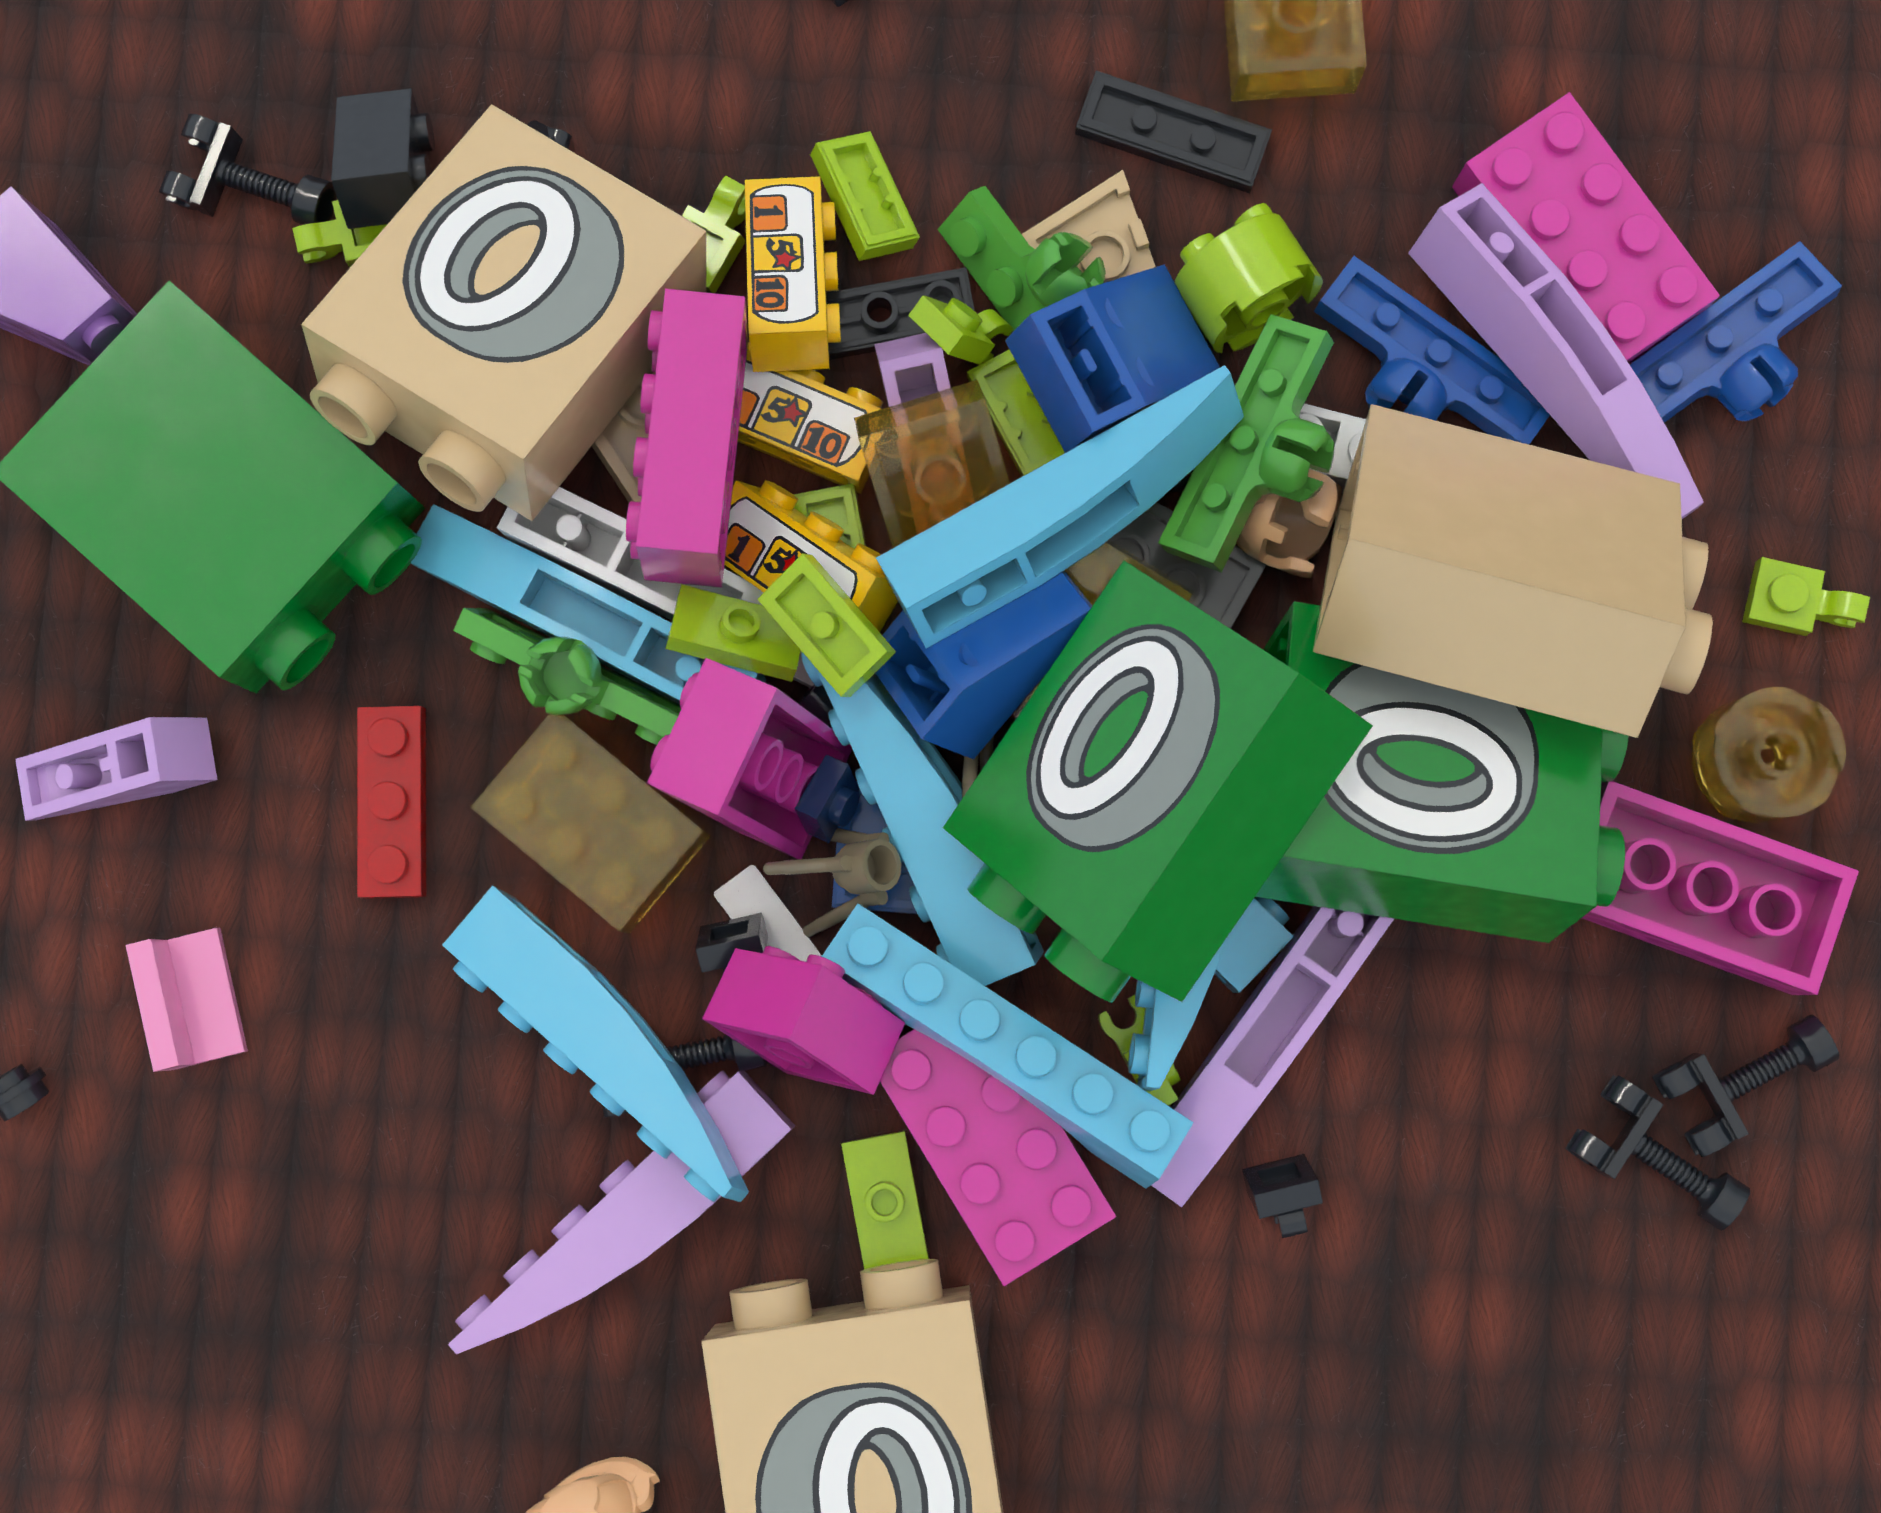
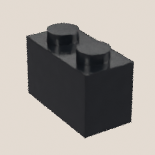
M412 88L337 97L331 181L348 229L388 224L432 174L430 161L425 152L434 151L435 149L433 126L428 113L418 112Z

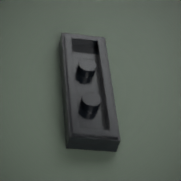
M1097 70L1075 129V135L1249 194L1272 129Z

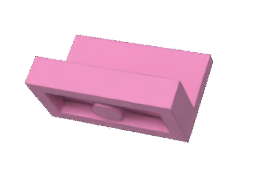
M213 928L169 940L148 939L126 945L153 1072L176 1070L248 1051L220 928Z

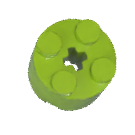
M1261 203L1245 211L1236 220L1235 226L1216 238L1211 233H1207L1191 241L1180 253V257L1185 265L1178 273L1174 282L1194 320L1214 351L1222 353L1225 342H1228L1233 351L1255 344L1270 314L1289 320L1293 319L1294 316L1288 307L1301 295L1309 304L1320 291L1323 279L1279 214L1273 213L1266 203Z

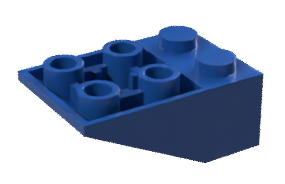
M1165 264L1086 288L1030 314L1005 340L1065 453L1220 368Z
M1062 571L1039 587L927 649L906 613L902 610L882 635L896 653L875 674L922 740L975 759L1049 671L1093 605L1067 573Z

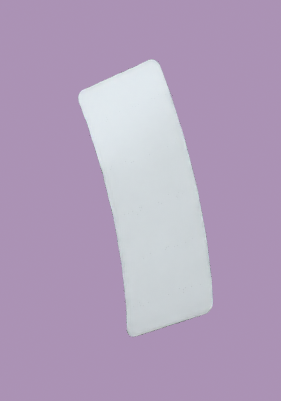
M754 865L748 866L714 892V897L731 919L762 913L768 933L767 946L781 949L806 962L810 954L822 956L811 940L804 935L803 929Z

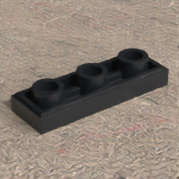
M964 267L826 293L827 304L839 303L841 342L828 343L829 360L876 352L874 344L926 333L908 316L923 295L947 304L952 298H956L974 310L967 268ZM877 308H885L891 312V316L883 322L873 321L869 317L870 313Z

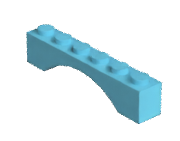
M858 903L821 956L840 965L845 970L843 980L874 997L883 1008L905 1022V1025L951 1049L998 1079L1044 1112L1092 1154L1145 1189L1160 1179L1194 1123Z

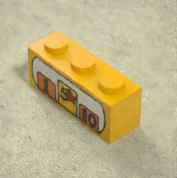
M820 176L745 180L748 328L753 372L830 369L828 343L841 342L839 303L827 304L826 291H839L837 252L824 253V241L836 240L834 202H822Z
M748 342L738 442L836 484H853L856 491L861 494L891 427L889 412L881 409L883 402L878 397L855 387H849L847 393H843L824 385L825 377L815 370L753 372L750 342Z
M736 480L732 490L725 565L762 592H765L802 553L813 555L880 632L898 602L876 559L881 554L859 543L855 549L840 540L844 529L818 513L811 511L807 517L796 510L794 506L798 498L779 485L765 480L761 488Z

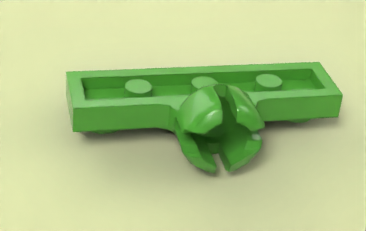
M986 186L970 191L937 229L1001 316L1012 326L1013 331L1030 314L1081 290L1103 284L1106 272L1101 257H1097L1083 273L1077 267L1093 248L1089 242L1078 235L1059 232L1050 239L1045 238L1036 249L1031 247Z
M1270 314L1235 385L1244 417L1194 468L1158 542L1167 553L1222 573L1255 503L1263 495L1274 493L1297 502H1302L1313 498L1321 490L1324 482L1308 477L1309 468L1324 473L1330 472L1334 458V441L1324 426L1300 419V411L1334 344L1327 331Z
M463 608L453 630L473 641L469 649L475 654L499 664H505L507 658L520 665L518 676L523 694L527 701L535 708L545 707L547 714L554 716L578 713L582 709H586L595 715L609 720H615L618 714L638 724L635 731L638 736L657 745L665 735H670L681 711L679 704L601 666L594 651L581 640L570 637L545 638L488 608Z

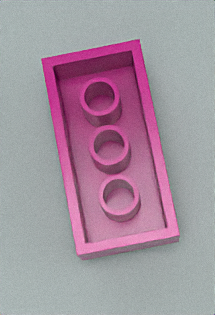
M1570 92L1466 162L1452 186L1457 195L1460 196L1479 184H1484L1566 276L1606 328L1629 364L1706 310L1720 297L1714 286Z
M665 288L663 311L651 310L649 319L648 350L652 351V372L656 373H644L642 381L640 409L641 413L645 414V434L649 435L648 438L637 437L635 443L633 476L638 477V496H641V502H629L626 520V541L631 542V559L640 560L644 580L722 588L748 350L745 296Z
M705 658L699 673H694L682 690L680 697L681 711L670 735H665L653 752L650 764L652 773L647 784L736 832L796 859H802L812 835L806 833L794 808L825 755L827 754L846 763L852 747L850 744L843 746L832 728L778 688Z
M1613 781L1601 783L1599 825L1615 827L1621 830L1625 843L1624 871L1619 890L1612 903L1607 907L1596 906L1583 916L1582 919L1790 995H1818L1859 873L1858 870Z
M914 1029L898 1039L880 1082L1003 1286H1006L1116 1217L1067 1134L1054 1120L983 1069Z

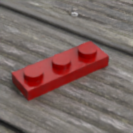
M422 706L357 707L358 898L426 897V708Z

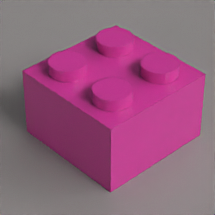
M766 946L763 953L735 948L702 1018L786 1074L872 1095L876 1091L905 1025V1022L883 1008L870 994L843 980L845 970L835 962L810 954L806 962L781 949Z

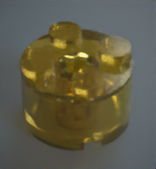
M1785 687L1764 688L1723 704L1706 718L1703 724L1695 731L1693 737V771L1702 793L1724 817L1744 822H1771L1801 815L1817 808L1832 793L1831 790L1839 772L1843 771L1846 759V747L1842 730L1829 709L1818 701L1813 702L1804 695L1797 693V691ZM1771 748L1775 760L1765 764L1761 757V751Z

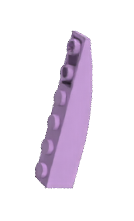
M1483 183L1439 207L1408 253L1589 460L1680 483L1682 519L1698 509L1704 501L1674 439L1641 381L1608 331L1566 276Z
M1317 906L1312 907L1293 934L1294 937L1283 948L1179 1095V1100L1175 1101L1172 1105V1109L1194 1123L1160 1179L1151 1186L1180 1207H1183L1304 1047L1394 920L1393 918Z
M722 1070L697 1093L718 1127L741 1176H744L795 1127L789 1118L745 1071H738L730 1079ZM653 1151L636 1168L629 1160H626L599 1185L606 1196L595 1207L587 1212L581 1205H578L551 1230L558 1241L545 1254L539 1257L532 1249L504 1274L503 1277L510 1286L495 1301L491 1302L484 1294L456 1319L455 1323L463 1331L448 1344L449 1347L456 1354H459L522 1329L586 1297L643 1261L700 1217L715 1202L702 1195L684 1178L690 1167L673 1152L665 1159Z

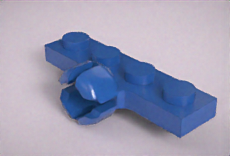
M1799 241L1642 355L1630 366L1641 381L1664 423L1693 401L1706 395L1718 399L1736 420L1750 421L1764 414L1760 409L1764 403L1769 407H1773L1781 401L1791 390L1793 382L1798 377V368L1779 348L1777 340L1836 298L1842 285Z
M1356 256L1352 257L1314 310L1315 313L1374 353L1380 360L1381 369L1368 385L1365 392L1369 409L1371 404L1390 409L1395 401L1399 399L1402 403L1408 405L1404 413L1435 421L1443 411L1451 410L1459 413L1487 434L1525 444L1532 442L1550 416L1498 356Z

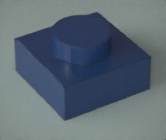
M827 754L794 809L807 834L829 843L838 826H846L854 816L859 803L860 789L849 764Z

